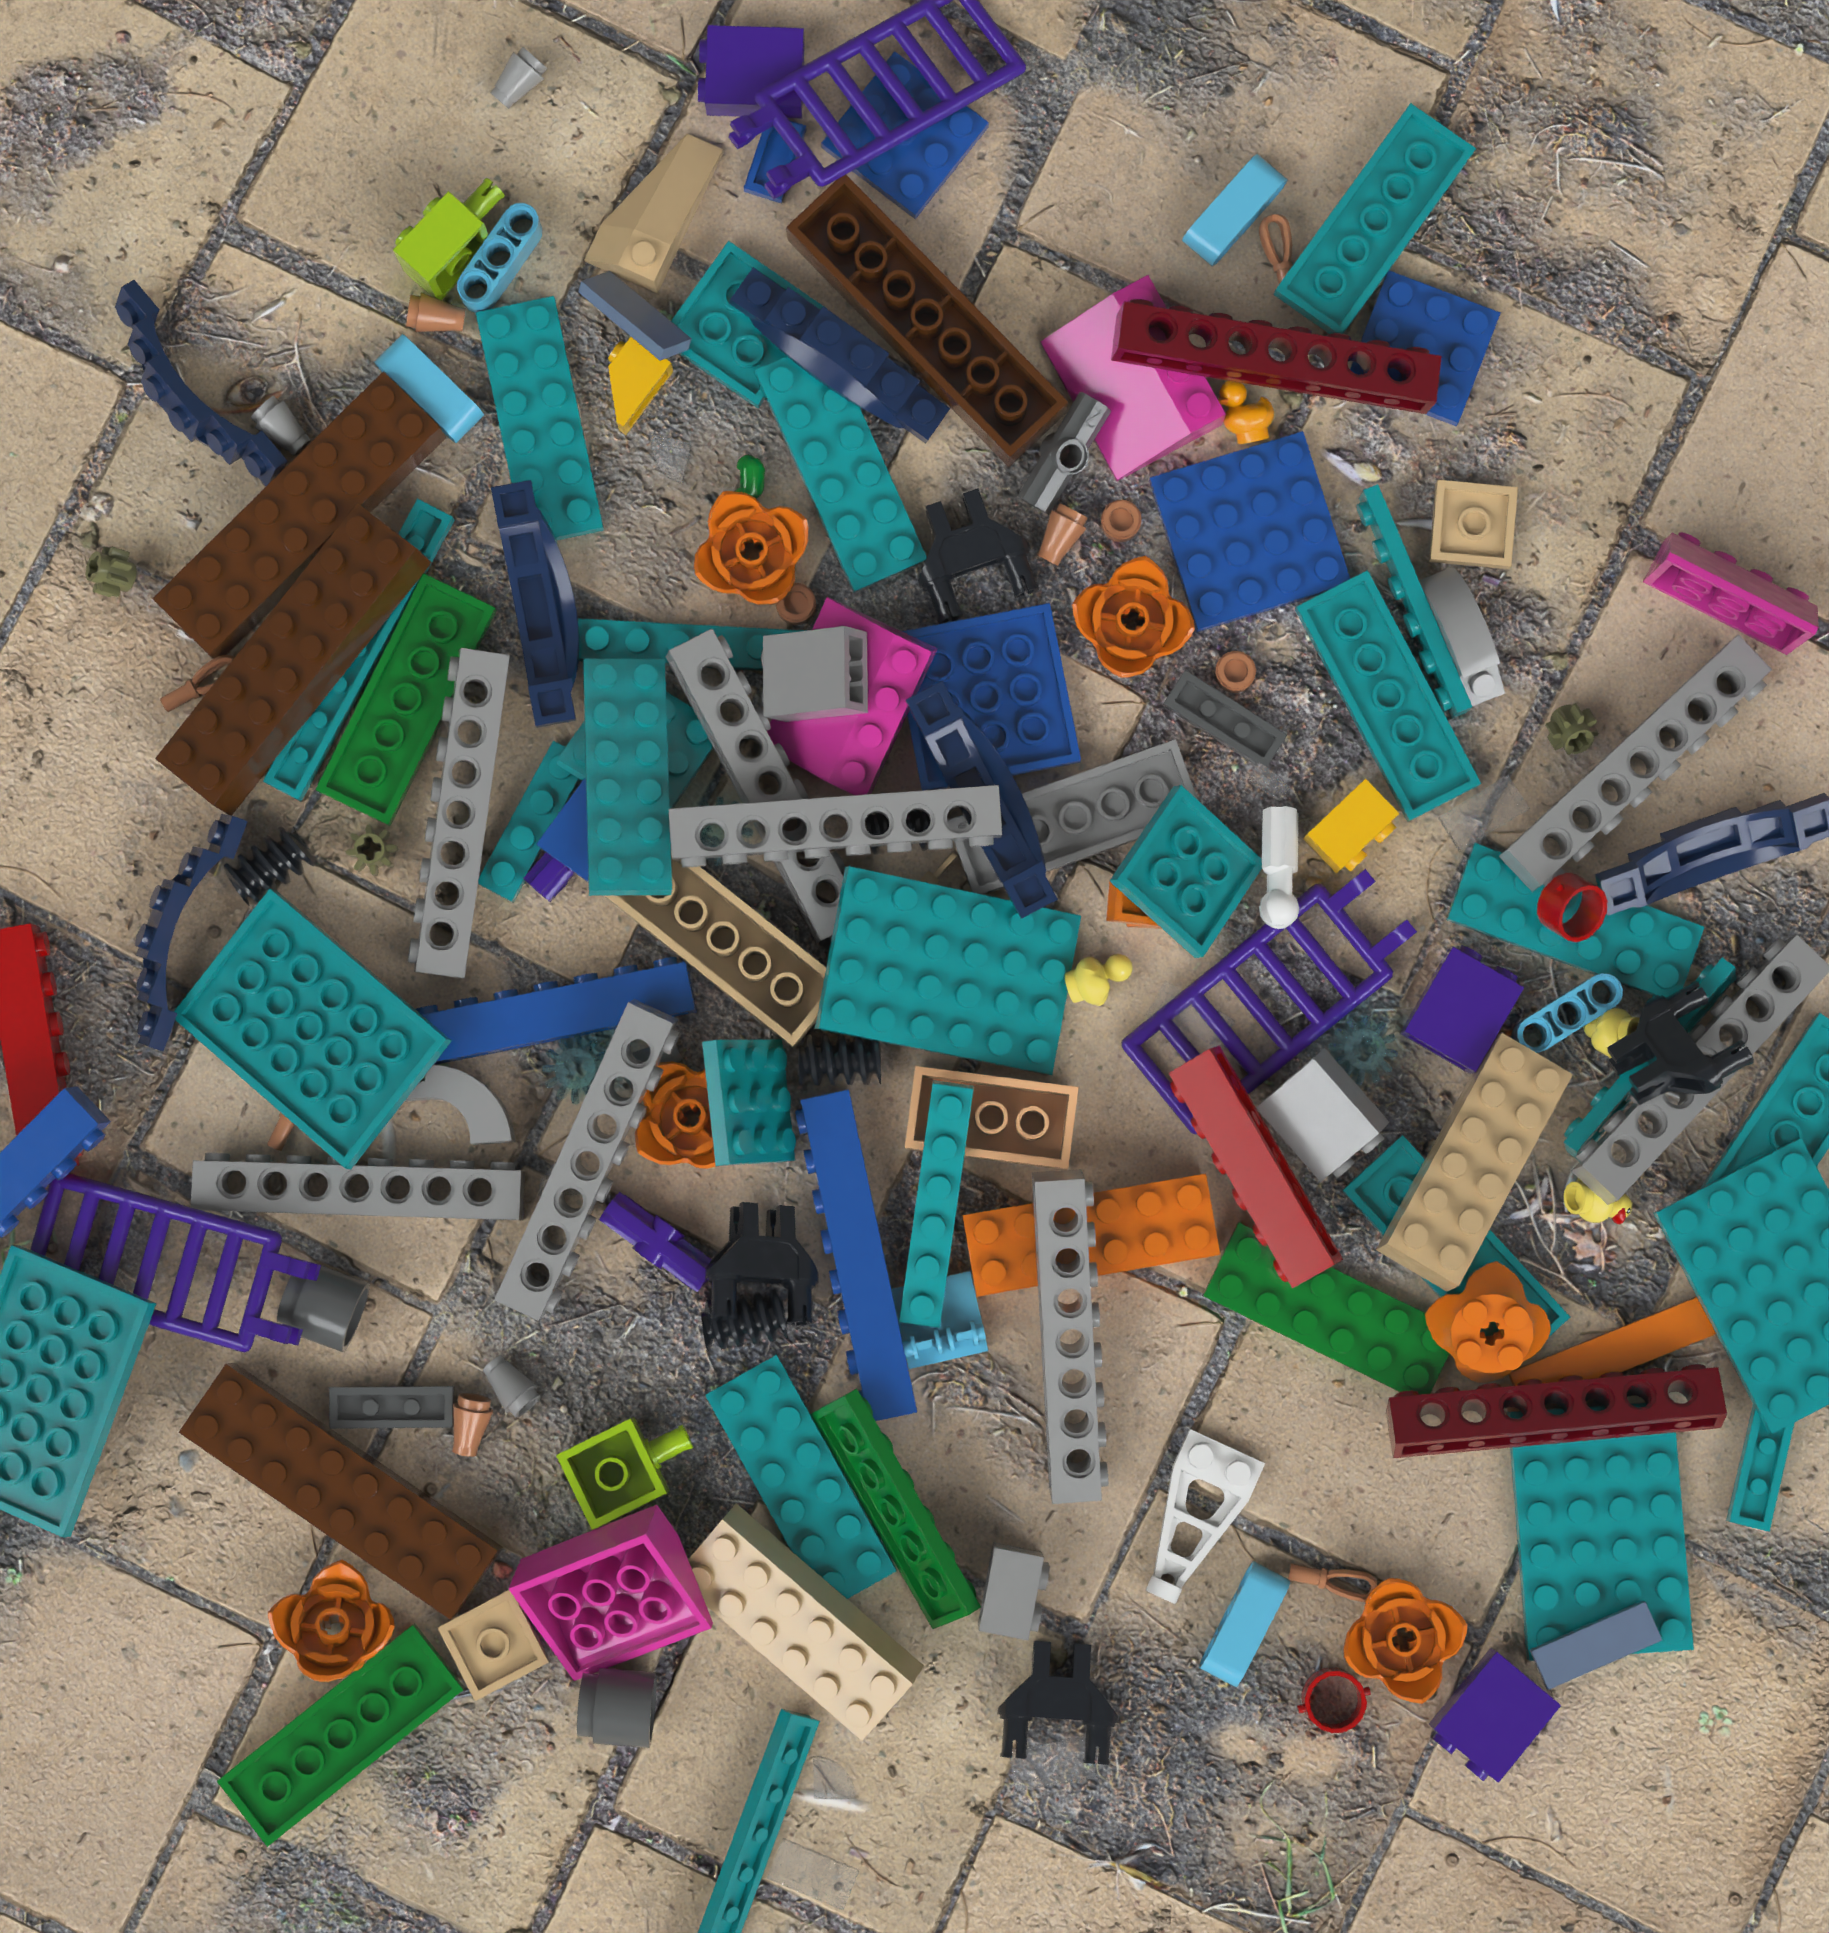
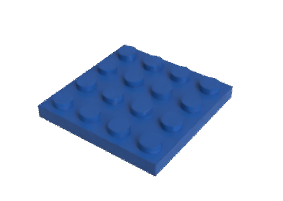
M1303 431L1150 477L1149 483L1189 610L1194 620L1196 632L1318 596L1350 579Z
M1050 603L902 631L938 648L918 693L943 681L954 704L964 710L978 725L999 753L1012 776L1081 763ZM909 710L907 718L921 790L949 788L924 740L919 726Z

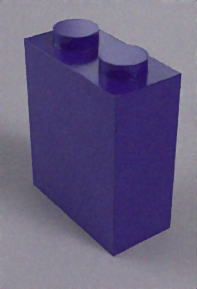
M708 25L707 39H700L699 62L706 63V78H698V102H705L707 116L740 117L742 115H750L761 109L755 100L756 93L804 66V28ZM794 90L775 100L787 118L802 119L803 102Z
M1461 945L1459 950L1455 947L1447 950L1400 1034L1466 1073L1473 1074L1482 1063L1524 987L1516 983L1518 977L1514 973L1500 966H1496L1495 970L1480 962L1483 957L1479 953Z
M1490 1648L1430 1721L1429 1725L1437 1731L1432 1739L1451 1755L1458 1749L1467 1756L1469 1760L1465 1766L1482 1781H1485L1490 1776L1499 1783L1561 1705L1502 1655Z

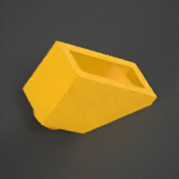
M632 337L626 343L620 341L608 357V361L611 362L608 368L616 421L619 431L627 435L673 373L670 361L667 359L658 360Z

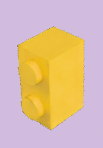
M1365 778L1303 840L1336 874L1344 866L1351 872L1367 856L1362 849L1371 840L1375 839L1380 844L1397 828L1391 821L1400 813Z

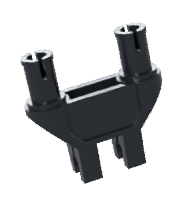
M978 488L963 493V503L971 525L951 531L941 501L926 506V515L935 540L920 573L918 583L920 588L929 592L939 624L949 622L945 605L948 606L952 620L963 615L951 585L954 578L999 563L1005 566L1015 598L1025 596V589L1021 579L1024 580L1028 594L1039 589L1027 558L1031 550L1029 542L1014 531L988 517Z
M1697 981L1691 982L1690 985L1666 998L1663 995H1655L1648 999L1643 1008L1636 1031L1607 1047L1608 1053L1612 1057L1609 1059V1064L1618 1076L1645 1062L1649 1063L1646 1067L1629 1076V1081L1633 1085L1630 1088V1092L1639 1105L1667 1091L1687 1094L1711 1093L1721 1087L1723 1078L1754 1063L1749 1048H1742L1745 1046L1742 1040L1736 1041L1735 1044L1711 1057L1704 1055L1680 1024L1679 1018L1708 1004V998L1702 987L1697 989L1700 987Z
M742 1202L739 1204V1207H731L729 1241L705 1268V1278L708 1279V1282L712 1283L711 1319L718 1320L719 1317H721V1320L737 1319V1283L752 1282L783 1285L788 1290V1319H786V1324L795 1325L796 1322V1326L812 1325V1289L816 1288V1284L819 1283V1273L809 1254L796 1239L795 1206L779 1205L776 1207V1210L770 1209L766 1212V1236H759L758 1203Z
M1033 1641L1031 1676L997 1710L1000 1719H1004L1000 1757L1012 1758L1013 1741L1016 1740L1015 1758L1027 1759L1028 1721H1033V1717L1081 1720L1082 1725H1086L1083 1763L1095 1764L1096 1747L1098 1746V1764L1110 1765L1111 1727H1115V1723H1118V1715L1090 1680L1091 1645L1073 1644L1070 1678L1049 1676L1051 1642Z

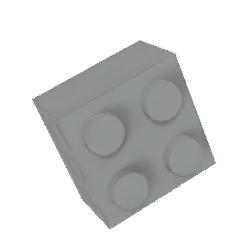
M993 1542L978 1619L979 1631L1023 1640H1029L1030 1631L1038 1632L1042 1607L1040 1603H1036L1038 1589L1046 1591L1050 1571L1049 1563L1043 1562L1044 1556L1041 1551Z

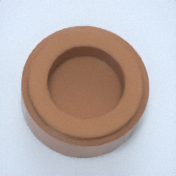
M1115 500L1105 507L1101 516V528L1109 539L1116 542H1125L1135 537L1141 525V514L1136 505L1127 500Z
M794 583L787 596L779 603H776L778 615L783 621L791 625H801L808 622L816 611V599L812 590L804 584Z
M1231 651L1224 654L1215 667L1216 682L1223 690L1230 693H1239L1248 689L1256 675L1254 661L1249 655L1241 651Z

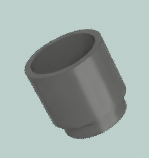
M322 1265L317 1281L291 1276L279 1305L277 1322L303 1329L301 1338L340 1352H345L353 1339L369 1295L370 1283Z
M600 1668L599 1674L583 1673L578 1700L577 1736L593 1737V1744L650 1748L655 1718L657 1673Z

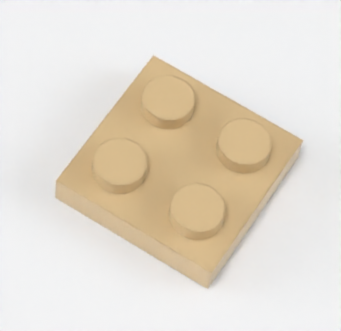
M1437 480L1435 483L1429 562L1510 569L1512 566L1518 487Z
M509 1589L437 1627L475 1701L550 1662L526 1613Z

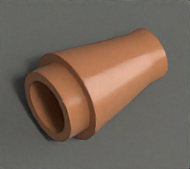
M422 292L420 296L410 295L406 327L416 328L415 332H462L466 308L457 307Z
M1059 503L1057 509L1050 512L1041 548L1037 556L1059 566L1062 558L1085 532L1086 528L1083 526L1088 518Z
M472 1393L459 1394L458 1402L453 1403V1453L467 1457L477 1456L479 1444L493 1413V1409L490 1408V1398Z

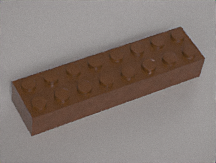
M847 175L842 176L831 184L786 227L787 240L1008 467L1019 459L1067 413L1068 401Z
M383 371L152 599L213 659L221 655H227L278 604L357 503L371 513L446 439L441 427Z
M357 503L155 759L213 806L228 815H233L271 767L275 758L301 726L306 723L432 562L412 544Z
M226 1363L178 1432L450 1620L458 1615L503 1548L236 1363Z

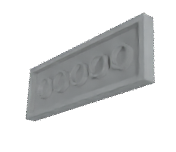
M1176 739L1022 793L1040 840L1046 872L1136 841L1174 786L1182 785L1197 799ZM963 815L948 820L949 825L954 829L961 830L969 826ZM969 840L954 841L973 893L984 895L1004 888L982 847H969Z

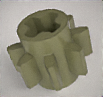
M104 546L102 553L94 552L91 555L86 566V578L88 581L95 583L93 587L94 593L107 597H119L120 591L128 592L132 588L136 579L137 568L134 563L127 561L130 552L113 546L111 548Z
M1577 703L1561 706L1553 712L1550 722L1545 725L1550 732L1547 738L1555 751L1563 747L1567 755L1582 753L1592 745L1594 737L1599 734L1594 726L1597 720L1589 708L1581 711Z
M369 824L366 825V834L359 837L357 834L351 833L350 836L356 841L354 849H348L345 852L348 856L359 859L354 866L356 871H362L367 865L370 867L371 874L376 877L379 873L378 867L384 864L390 868L394 867L393 863L389 860L390 853L396 852L399 849L396 845L385 842L390 836L388 830L384 829L379 835H376L373 827ZM372 841L381 848V851L375 852L373 860L363 854V850L370 848V842Z

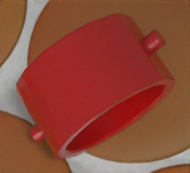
M1567 872L1554 877L1542 890L1537 904V915L1540 923L1547 929L1568 941L1580 942L1590 938L1601 927L1607 913L1608 901L1605 892L1598 886L1577 874ZM1582 891V900L1578 910L1572 918L1562 923L1566 905L1572 897Z
M1337 1667L1323 1668L1313 1673L1305 1682L1301 1694L1303 1704L1297 1705L1299 1714L1305 1712L1307 1717L1321 1730L1330 1733H1344L1354 1728L1363 1718L1367 1707L1365 1696L1371 1695L1369 1686L1363 1688L1361 1683L1348 1671ZM1329 1676H1341L1349 1679L1357 1691L1358 1702L1355 1711L1347 1720L1338 1724H1327L1319 1721L1314 1716L1310 1706L1313 1688L1319 1681Z

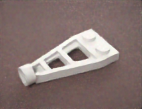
M1188 1430L1172 1466L1155 1568L1146 1588L1147 1592L1176 1604L1182 1591V1586L1248 1503L1265 1463L1196 1431ZM1196 1479L1208 1482L1220 1488L1224 1493L1223 1503L1213 1516L1204 1520L1191 1516L1185 1505L1188 1486ZM1180 1522L1191 1524L1202 1531L1201 1540L1193 1553L1188 1557H1181L1171 1549L1175 1529ZM1171 1574L1175 1579L1174 1585L1162 1580L1161 1576Z

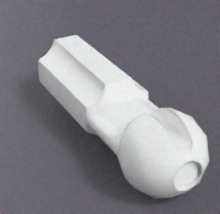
M1271 806L1263 809L1262 869L1267 874V893L1261 899L1259 912L1262 920L1268 926L1275 929H1283L1290 926L1297 919L1299 913L1298 901L1292 894V877L1294 873L1298 872L1299 813H1297L1296 808L1288 806Z

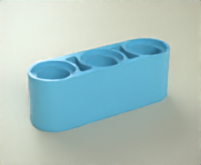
M1256 154L1194 222L1184 235L1182 241L1212 267L1215 266L1286 185L1288 179L1260 155Z
M526 203L511 205L501 216L457 281V290L464 306L469 311L476 313L492 309L542 237V226L537 212L532 206ZM518 220H531L533 222L531 229L525 233L513 231V226ZM505 251L510 254L509 260L504 265L495 266L490 263L491 257L496 252ZM484 284L487 286V291L480 298H470L467 296V293L472 285Z
M402 334L374 361L380 371H384L441 427L442 431L453 442L457 443L484 416L481 409L405 335Z
M1601 973L1593 976L1517 1023L1512 1030L1511 1038L1536 1053L1545 1051L1600 1017L1606 1011L1614 1008L1623 996L1622 985L1615 976ZM1596 982L1603 983L1609 988L1610 998L1606 1004L1597 1002L1592 996V988ZM1561 1004H1568L1575 1010L1576 1019L1572 1025H1565L1559 1020L1557 1010ZM1527 1025L1537 1027L1542 1034V1040L1537 1047L1529 1046L1524 1041L1523 1031Z
M1253 1561L1224 1613L1201 1659L1199 1668L1237 1687L1243 1679L1287 1593L1290 1580Z

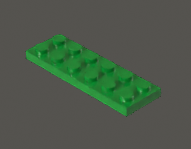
M424 573L422 574L315 789L317 792L391 826L442 723L445 696L453 697L455 681L447 680L450 657H458L461 648L478 650L497 611L495 607Z
M1239 1222L1236 1224L1202 1295L1203 1297L1398 1392L1417 1391L1419 1395L1431 1394L1449 1353L1442 1349L1432 1338L1426 1324L1424 1312L1332 1267L1292 1288L1289 1282L1282 1281L1273 1265V1261L1276 1259L1268 1245L1263 1246L1258 1241L1253 1229Z
M857 1388L811 1413L810 1415L931 1628H938L968 1616L981 1608L976 1599L974 1586L963 1576L955 1562L954 1551L948 1543L943 1541L935 1527L933 1514L922 1504L914 1490V1482L910 1474L902 1469L893 1453V1445L890 1439L881 1432L873 1418V1411L869 1402L860 1395Z
M414 1623L374 1657L365 1662L361 1669L354 1671L221 1777L217 1783L268 1847L462 1692L465 1687Z

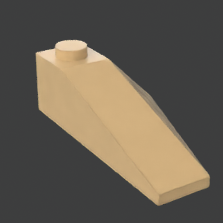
M686 134L602 222L584 259L585 262L602 270L611 271L620 278L658 294L724 150L690 134Z

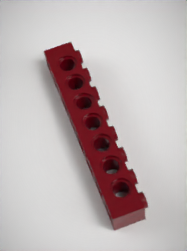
M1133 299L1129 302L1124 301L1117 313L1111 361L1427 414L1437 402L1442 356L1430 354L1428 349L1422 347H1409L1404 350L1390 347L1391 345L1388 342L1381 340H1371L1364 343L1352 341L1350 336L1340 333L1323 336L1312 334V331L1305 327L1295 326L1283 329L1272 327V323L1265 320L1242 322L1233 320L1232 316L1225 313H1211L1207 316L1193 313L1192 309L1184 306H1172L1167 309L1155 307L1148 300ZM1156 327L1161 329L1165 333L1167 340H1156L1151 336L1149 328ZM1197 334L1205 340L1206 347L1193 345L1189 335ZM1229 341L1241 343L1245 348L1246 354L1233 352L1229 346ZM1268 348H1277L1282 351L1285 361L1273 359L1269 354ZM1308 355L1319 356L1324 362V368L1313 366L1308 359ZM1348 361L1357 362L1362 367L1364 374L1358 375L1353 373L1348 367ZM1387 368L1398 370L1402 375L1403 381L1393 380L1389 376Z
M1702 1364L1688 1365L1683 1367L1681 1371L1665 1372L1662 1368H1651L1642 1371L1638 1375L1624 1376L1622 1372H1609L1601 1375L1599 1378L1584 1380L1581 1376L1573 1375L1563 1377L1558 1382L1542 1383L1541 1380L1530 1379L1518 1383L1517 1386L1501 1387L1497 1383H1487L1478 1386L1475 1390L1460 1391L1457 1387H1445L1437 1390L1435 1393L1421 1395L1417 1391H1403L1397 1393L1394 1397H1389L1386 1408L1393 1458L1718 1429L1722 1427L1727 1416L1719 1368H1706ZM1679 1392L1686 1397L1688 1402L1676 1403L1669 1397L1668 1393ZM1639 1396L1646 1402V1406L1635 1407L1629 1403L1627 1397ZM1591 1399L1598 1400L1603 1403L1606 1409L1603 1411L1592 1410L1588 1407L1586 1401ZM1549 1403L1558 1404L1565 1413L1561 1415L1551 1414L1546 1410L1545 1405ZM1515 1407L1524 1416L1518 1419L1510 1418L1503 1409ZM1475 1411L1480 1414L1483 1420L1476 1423L1469 1422L1463 1417L1462 1413ZM1428 1414L1435 1415L1440 1419L1441 1424L1429 1426L1422 1421L1421 1417Z

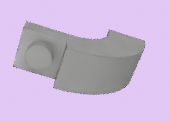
M1453 566L1419 580L1472 706L1505 694L1497 666L1500 664V660L1493 639L1474 596L1459 572Z
M433 1065L425 1074V1081L419 1082L404 1101L443 1100L451 1103L462 1113L468 1124L470 1144L483 1145L516 1142L512 1121L502 1101L479 1079L458 1069Z

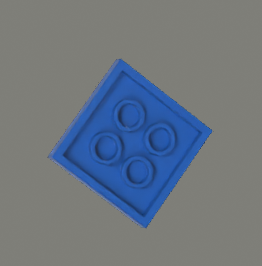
M894 51L886 62L921 110L924 112L940 103V98L920 71ZM875 75L862 93L887 127L892 130L909 119ZM851 105L838 121V124L858 149L876 138ZM966 106L852 172L916 220L989 128V122ZM826 136L821 142V148L835 159H841L842 155L829 137Z
M1389 271L1385 276L1360 342L1367 343L1371 340H1381L1388 342L1391 345L1390 347L1406 350L1409 347H1422L1428 349L1430 354L1442 356L1437 402L1425 415L1457 426L1501 312ZM1353 361L1350 370L1355 374L1363 375L1362 367ZM1387 368V372L1393 380L1403 381L1402 375L1398 370Z

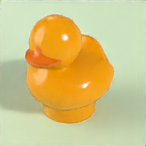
M1226 381L1220 388L1218 398L1221 405L1228 407L1223 421L1226 429L1236 434L1238 444L1269 438L1267 427L1271 425L1274 419V409L1270 401L1262 396L1256 403L1243 405L1247 397L1245 386L1240 382Z

